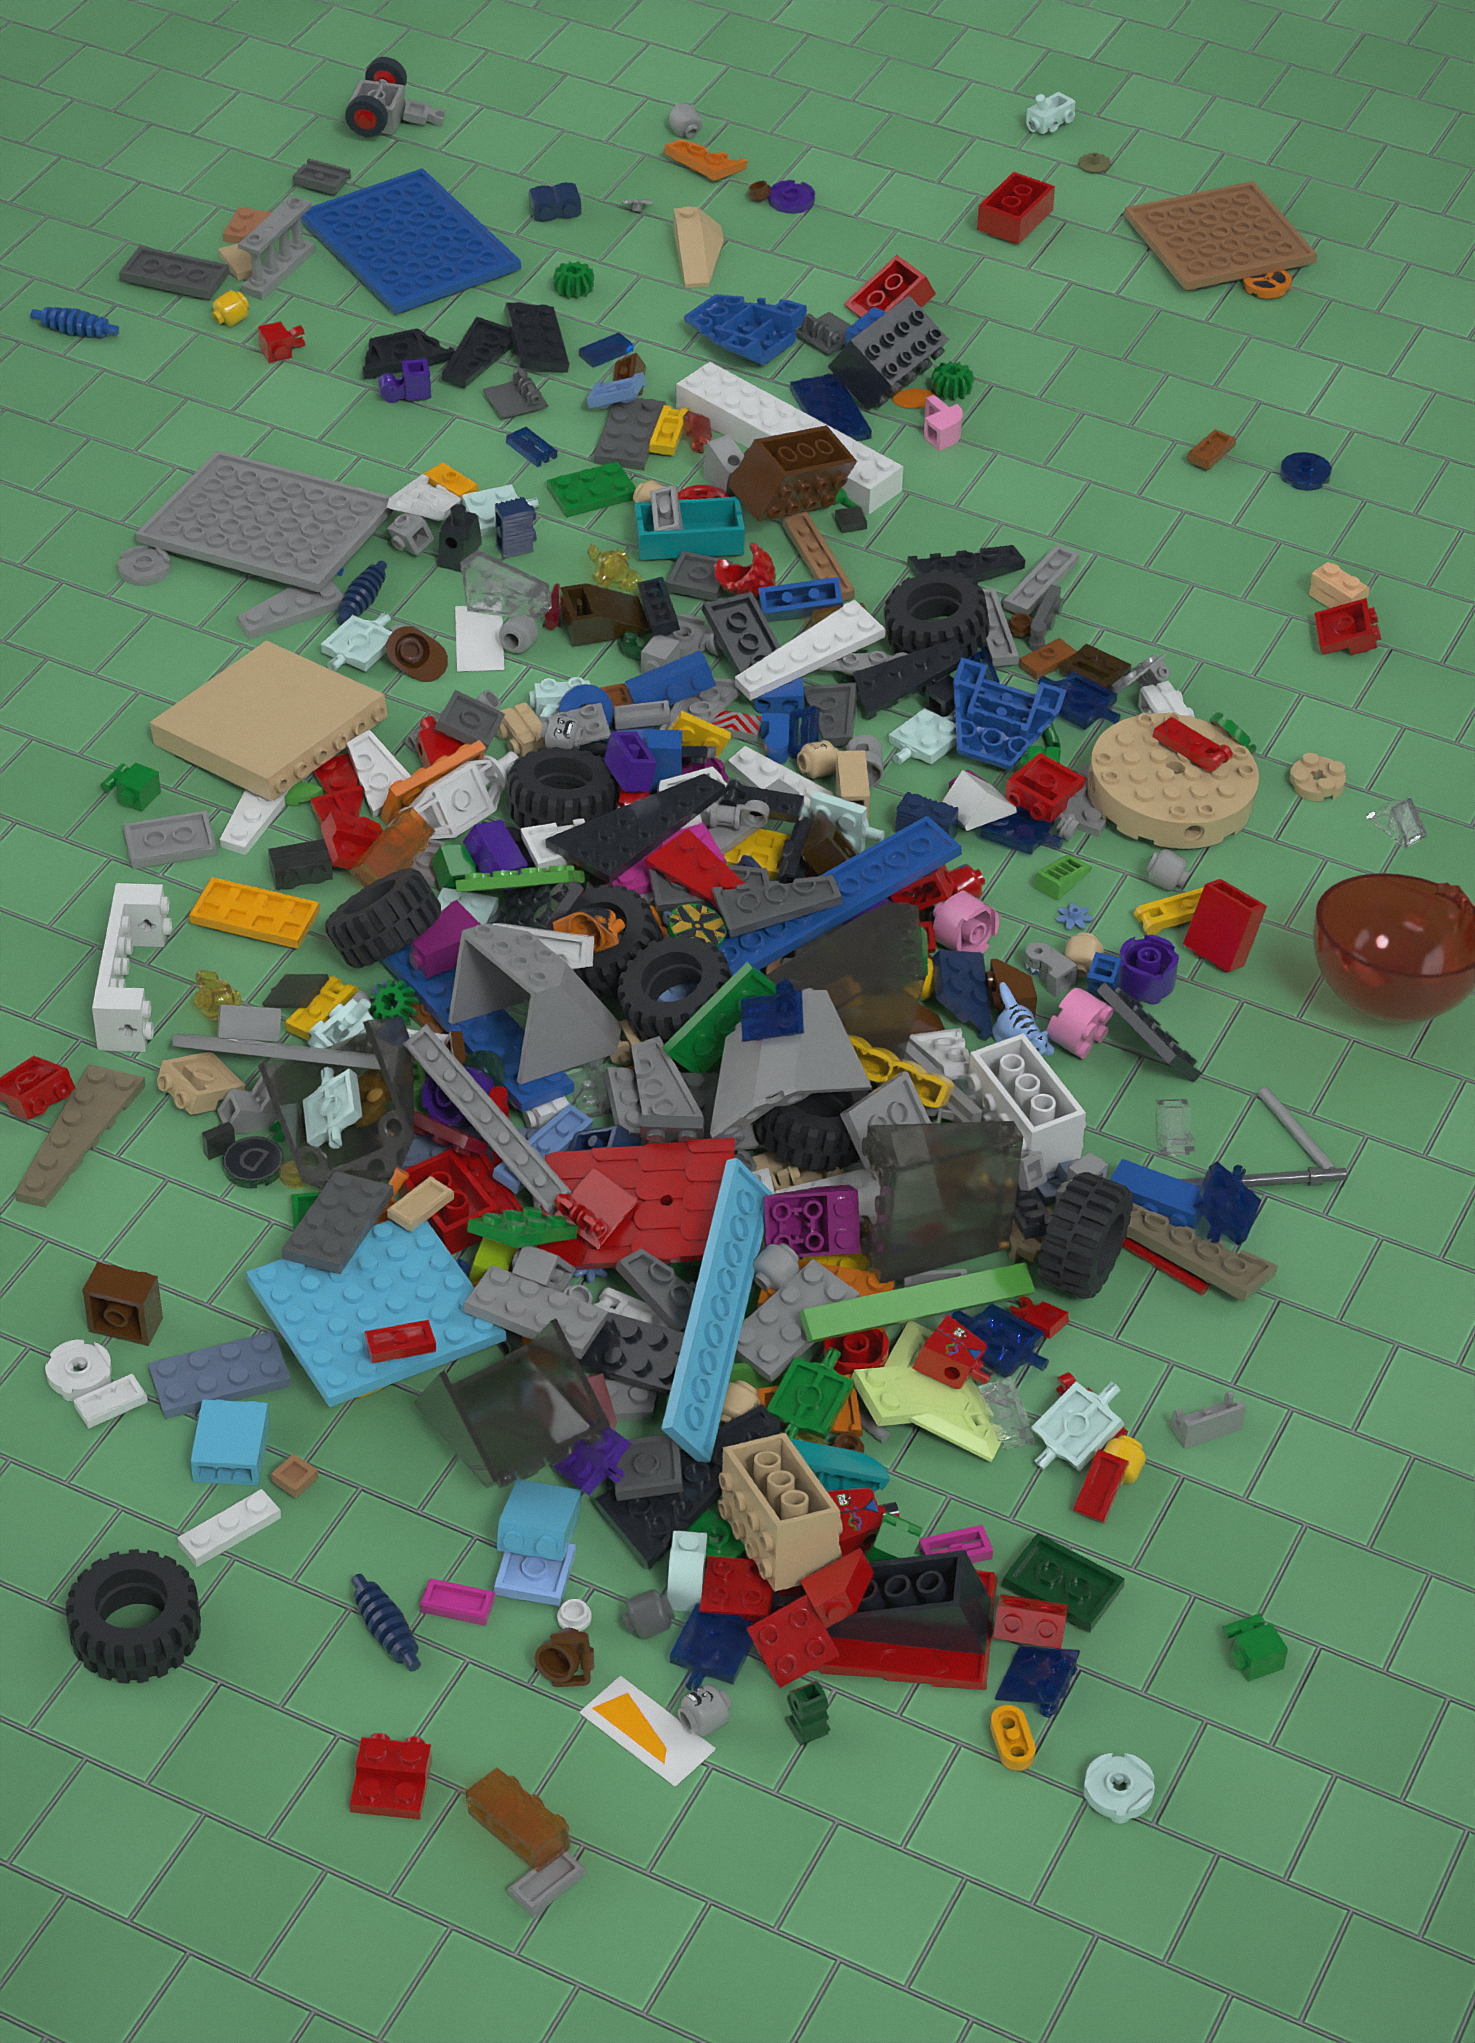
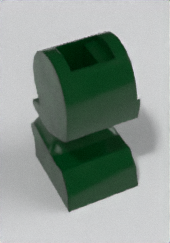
M814 1681L788 1693L787 1702L792 1714L786 1716L784 1720L799 1745H804L828 1735V1732L831 1731L827 1724L829 1719L826 1712L829 1707L828 1700L819 1682Z

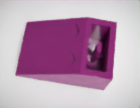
M821 1186L764 1196L766 1246L769 1244H786L798 1257L860 1253L858 1190L853 1186Z

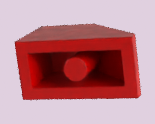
M858 1548L800 1582L825 1628H828L857 1611L874 1572L861 1548Z

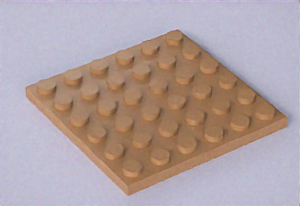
M1254 181L1125 207L1124 216L1185 291L1218 285L1228 281H1238L1242 278L1279 270L1303 267L1317 262V253Z

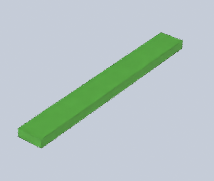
M1026 1262L806 1308L801 1310L799 1315L808 1343L1030 1296L1036 1291Z

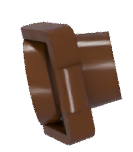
M570 1627L563 1628L559 1632L551 1634L550 1639L544 1641L535 1652L534 1660L536 1667L545 1678L552 1681V1686H585L590 1683L591 1670L595 1667L594 1648L590 1646L589 1635L586 1632H580ZM581 1662V1669L583 1670V1675H574L577 1672L579 1664Z

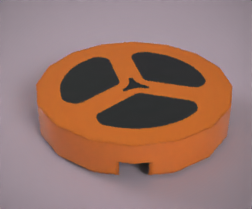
M1285 270L1243 278L1244 290L1250 295L1253 292L1262 299L1279 298L1286 295L1287 290H1291V275Z

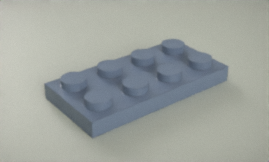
M274 1331L148 1363L149 1373L165 1419L200 1410L202 1399L237 1401L291 1386V1378Z

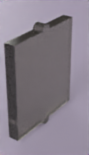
M285 974L279 983L271 988V993L262 1003L263 1007L307 1008L313 999L321 993L320 990L329 980L328 974Z

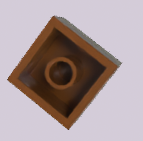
M97 1262L82 1290L89 1332L149 1346L163 1319L158 1276L147 1272L121 1268L117 1265Z

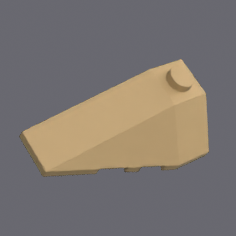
M685 206L674 208V237L685 288L709 287L715 271L716 261H718L720 250L724 245L721 225L698 207Z

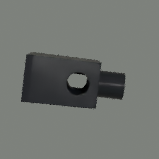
M456 504L450 508V514L439 531L438 567L461 573L464 572L482 544L479 516L476 513L466 511L464 505Z

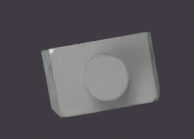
M730 434L707 442L703 478L711 486L724 490L732 497L735 493L728 484L733 477L734 470L743 460L744 455Z

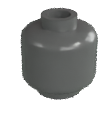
M654 1589L630 1598L626 1603L628 1612L622 1615L629 1633L631 1634L636 1631L638 1636L644 1640L669 1630L671 1619L675 1618L666 1594L660 1595Z

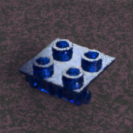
M783 978L775 986L776 994L741 999L742 1042L804 1033L802 990L795 991L793 983L789 979Z
M1020 1646L1000 1685L995 1700L1037 1703L1040 1708L1039 1713L1044 1717L1050 1718L1058 1712L1060 1699L1065 1697L1066 1691L1070 1687V1680L1077 1672L1076 1661L1081 1653L1080 1650Z

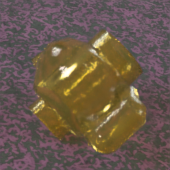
M590 544L587 553L596 567L592 577L603 587L608 589L613 583L618 584L620 589L632 592L637 588V583L642 582V576L635 570L629 569L627 561L630 558L622 550L617 548L616 551L601 552L595 545Z
M199 970L196 972L197 983L202 988L196 992L194 1001L206 1018L218 1022L220 1004L241 1005L239 991L234 990L223 979H219L216 972L209 970Z

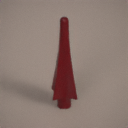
M558 583L554 585L551 597L542 611L545 617L542 626H546L549 630L555 629L556 626L561 628L560 585Z

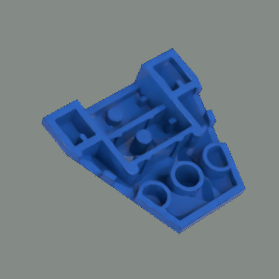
M715 294L686 314L684 321L725 350L744 360L758 365H765L795 343L797 338L796 328L803 323L807 313V305L780 299L776 305L766 304V298H758L757 303H746L744 296Z
M961 657L953 681L957 754L1011 770L1021 759V756L1027 752V748L1034 744L1059 715L1067 690L1040 682L1037 693L1032 694L984 679L988 665Z

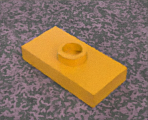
M443 462L424 473V475L429 477L428 483L436 488V485L440 484L461 499L464 494L478 492V484Z

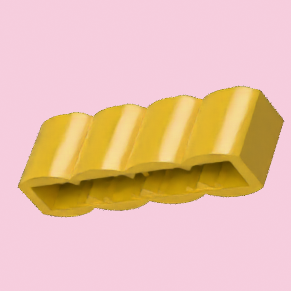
M848 1035L869 1080L886 1083L897 1074L908 1071L923 1105L934 1108L947 1105L955 1087L950 1079L938 1073H927L922 1066L913 1061L899 1060L894 1053L887 1049L872 1048L863 1038Z

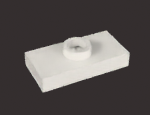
M130 1374L73 1399L75 1409L89 1429L143 1405L148 1400L146 1393L134 1375Z

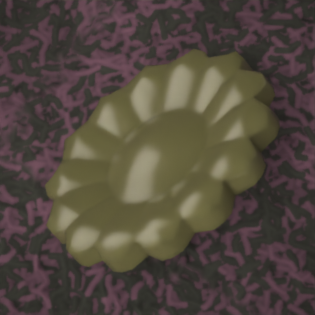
M1088 153V155L1085 154L1079 158L1078 165L1085 172L1099 174L1110 169L1111 161L1103 154Z

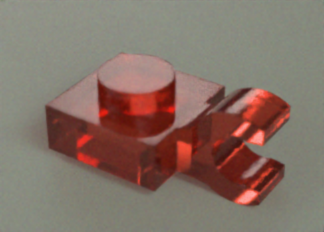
M687 411L683 416L685 435L692 437L693 451L703 454L704 444L707 445V442L711 441L712 438L710 419L704 415Z

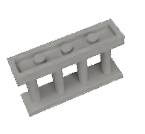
M290 196L238 243V249L251 253L253 274L241 285L242 294L259 300L265 299L315 252V243L302 239L301 216L312 207V202ZM292 225L293 238L288 242V228ZM278 238L279 251L275 254L274 241ZM265 250L266 263L262 266L261 253Z

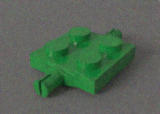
M829 1348L822 1363L808 1362L798 1357H795L767 1407V1410L776 1420L783 1422L787 1426L783 1433H786L789 1438L795 1439L798 1432H807L826 1440L855 1386L852 1379L838 1374L833 1369L841 1356L838 1350Z

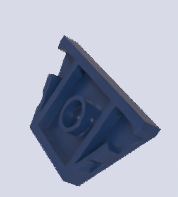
M939 950L932 956L936 999L946 1008L950 1009L964 1024L970 1020L980 1030L978 1037L986 1041L993 1034L984 954L980 952Z

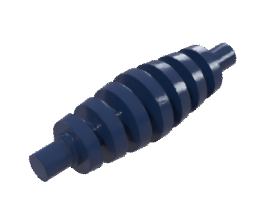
M380 560L376 565H369L348 586L338 607L339 616L336 621L339 625L345 623L352 615L359 617L373 604L386 579L385 570L387 564L384 561Z
M363 1574L355 1575L351 1580L356 1588L354 1600L370 1634L390 1654L396 1663H405L410 1672L418 1670L421 1666V1662L416 1656L419 1647L409 1629L404 1614L376 1582H367Z

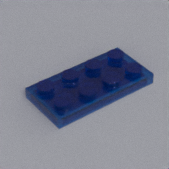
M834 373L790 382V391L802 412L856 441L872 438L871 428L845 385Z

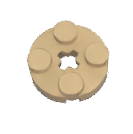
M1306 753L1301 760L1293 764L1289 783L1295 787L1294 792L1304 799L1321 802L1324 801V797L1332 795V799H1335L1343 793L1345 788V765L1339 761L1320 757L1315 753Z

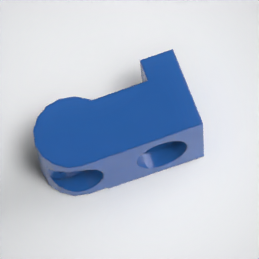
M797 678L792 683H786L754 698V710L760 714H804L803 678Z
M762 713L761 739H765L764 756L780 765L788 760L789 714Z
M1095 952L1087 975L1088 993L1098 999L1105 1000L1097 992L1104 982L1113 989L1117 985L1119 986L1121 958Z

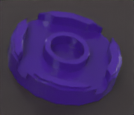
M784 180L771 186L772 192L768 195L770 206L783 213H802L811 209L815 203L813 187L805 182L797 184L795 180Z

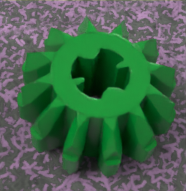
M569 261L568 264L561 263L560 267L555 268L553 279L555 291L559 292V296H567L568 299L571 297L578 299L579 296L587 297L594 287L593 269L589 268L588 264H580V261L576 263Z
M949 361L948 364L940 363L939 366L934 367V372L932 373V390L936 392V396H944L945 400L948 398H952L954 401L956 398L965 399L966 395L971 394L973 388V371L969 370V365H961L960 362L952 363Z
M388 979L386 988L381 984H377L376 987L379 993L369 994V997L375 1001L368 1009L371 1012H375L372 1016L373 1021L376 1023L381 1022V1026L390 1027L392 1025L395 1028L401 1027V1021L406 1025H411L408 1016L418 1015V1012L412 1007L419 1004V999L413 997L415 994L414 988L411 986L406 987V983L403 980H399L395 984L392 979ZM392 1001L394 1003H396V1001L398 1002V1005L395 1008L393 1006H391V1008L389 1007Z

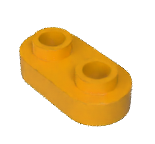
M999 1706L992 1713L990 1729L1000 1760L1004 1766L1011 1770H1025L1033 1764L1036 1751L1026 1716L1016 1706ZM1008 1725V1726H1011L1012 1728L1005 1729L1003 1726ZM1014 1754H1019V1755H1021V1757H1016V1756H1013V1755H1014Z

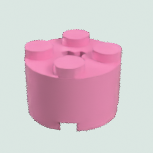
M964 890L951 896L945 903L940 902L937 904L933 911V916L935 917L933 924L935 941L951 951L980 952L983 954L990 946L987 944L990 936L995 937L998 932V913L989 905Z
M1074 988L1059 1004L1062 1010L1058 1017L1052 1016L1047 1027L1049 1032L1047 1037L1083 1060L1090 1053L1092 1044L1095 1041L1100 1043L1106 1037L1109 1028L1105 1025L1111 1018L1114 1009L1081 988Z

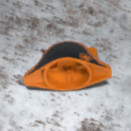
M590 907L578 910L554 921L553 927L554 931L594 936L593 952H599L616 946L619 943L617 934L625 928V924L621 919L616 920L615 913L609 909Z

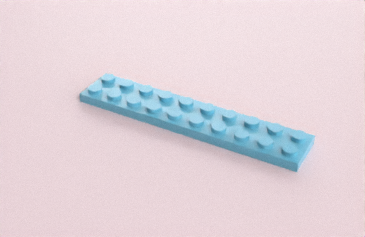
M738 1158L730 1159L726 1162L661 1428L696 1461L705 1463L711 1461L754 1277L753 1260L759 1255L764 1234V1196L773 1194Z

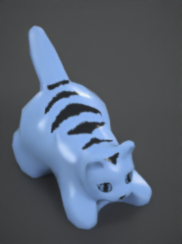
M1000 983V995L1005 1004V1009L998 1016L997 1022L992 1027L995 1041L998 1043L1024 1033L1040 1055H1053L1054 1047L1048 1042L1047 1038L1049 1032L1047 1030L1040 1032L1035 1024L1032 1012L1028 1008L1018 1005L1006 983Z

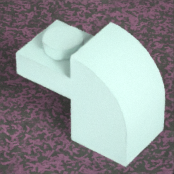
M673 1532L667 1598L672 1610L700 1612L704 1585L707 1533Z

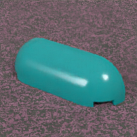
M789 1438L826 1491L869 1488L873 1492L880 1488L882 1491L890 1480L886 1468L876 1459L864 1453Z

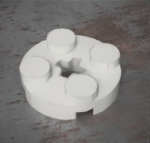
M84 1340L65 1342L51 1352V1359L45 1366L47 1381L50 1387L55 1392L62 1394V1397L67 1401H73V1399L111 1383L112 1366L110 1355L102 1345L94 1342V1346L84 1344ZM79 1365L80 1368L85 1369L80 1372H74L73 1367Z

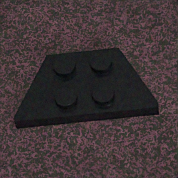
M418 328L370 338L368 351L365 356L366 363L362 368L363 378L377 377L385 373H398L402 371V361L427 359L428 365L449 361L455 350L452 347L448 349L441 347L439 340L426 335L425 332Z

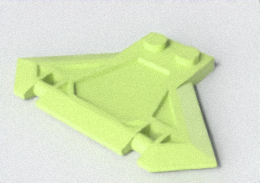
M909 1321L884 1367L854 1370L851 1379L854 1381L855 1388L877 1426L914 1423L990 1462L993 1461L1005 1436V1432L1001 1426L991 1425L989 1420L994 1418V1414L972 1378L970 1377L961 1389H955L912 1368L923 1345L932 1335L933 1331L913 1321Z

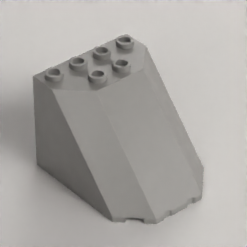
M487 923L462 930L448 1022L455 1024L523 1002L528 1005L529 1010L517 1077L518 1083L523 1084L616 1054L621 1034L620 1022L571 967L529 931Z
M807 988L800 991L797 995L778 1003L764 1005L756 1010L757 1015L738 1023L735 1026L736 1030L726 1036L709 1139L735 1138L734 1150L765 1148L764 1142L760 1141L756 1133L755 1120L775 1106L794 1104L811 1093L868 1090L872 1087L827 990Z

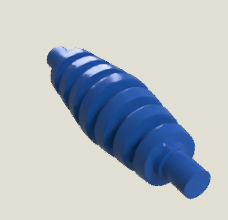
M45 307L43 311L36 309L31 311V319L40 320L42 326L51 327V329L59 330L65 334L68 332L71 336H76L77 334L79 337L87 335L93 338L96 336L98 338H105L107 334L116 336L119 334V326L109 324L107 318H99L98 315L90 314L80 309H62L61 307L53 309V307Z

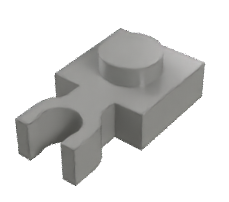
M407 99L403 120L425 125L427 121L442 127L445 110L430 109V104Z

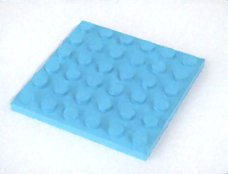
M392 1220L374 1225L341 1274L285 1259H280L246 1272V1281L329 1407L506 1341V1331L504 1328L463 1312L464 1303L475 1287L427 1220L412 1232H409ZM429 1320L436 1341V1352L372 1364L365 1343V1331Z

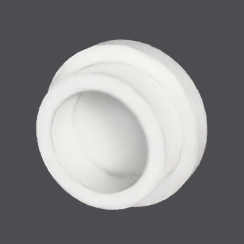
M570 1599L564 1602L557 1614L558 1623L562 1628L570 1627L578 1631L586 1629L592 1619L590 1608L579 1599Z

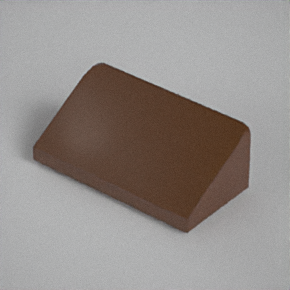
M633 353L615 362L613 381L630 378L634 374L641 372L645 375L646 365L637 353ZM641 388L638 396L643 394V388Z

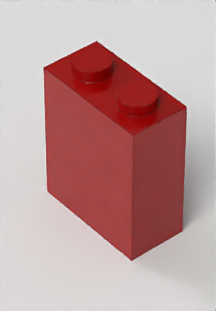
M1221 878L1206 883L1183 945L1190 948L1195 955L1215 963V966L1222 971L1231 972L1245 966L1267 905Z

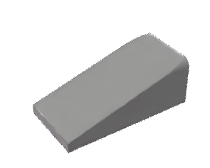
M676 485L650 491L654 531L684 530Z

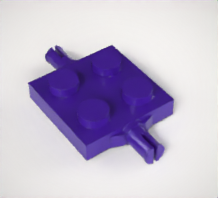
M595 1415L582 1425L578 1435L571 1430L565 1431L570 1438L563 1434L562 1441L569 1446L561 1451L552 1467L588 1496L607 1477L611 1478L614 1482L621 1481L616 1474L623 1478L624 1471L618 1468L617 1464L621 1456L631 1445L628 1440Z

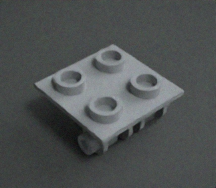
M1167 653L1159 657L1153 654L1148 659L1140 662L1129 674L1123 676L1112 685L1115 690L1107 696L1111 697L1135 680H1137L1141 687L1153 684L1156 686L1157 683L1168 679L1170 670L1162 660Z
M601 703L557 713L558 715L576 718L579 721L580 727H583L581 745L610 738L611 733Z

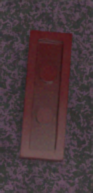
M407 1108L402 1120L413 1124L412 1131L427 1137L432 1133L434 1134L433 1141L448 1147L450 1143H453V1150L463 1155L470 1156L471 1152L484 1155L488 1147V1143L429 1115Z

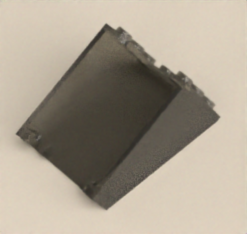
M1014 1121L868 1125L867 1137L862 1139V1154L867 1156L871 1171H875L878 1177L880 1195L875 1197L877 1223L872 1224L868 1215L859 1216L860 1247L862 1255L866 1256L870 1271H874L879 1283L892 1282L1010 1248V1236L1012 1234L1024 1139Z

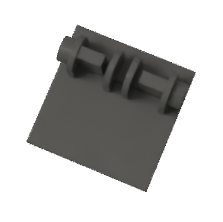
M827 312L818 318L808 313L805 315L801 328L796 330V335L829 355L845 346L846 330L852 325L831 312Z
M516 368L513 371L512 382L483 389V392L501 419L548 407L541 392L523 368Z

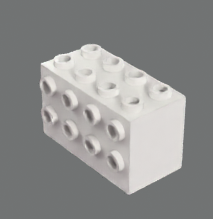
M1024 1033L970 1052L967 1097L982 1110L981 1127L992 1136L1001 1153L1006 1150L1041 1152L1046 1174L1055 1172L1060 1162L1081 1158V1151L1084 1147L1083 1134L1086 1127V1112Z

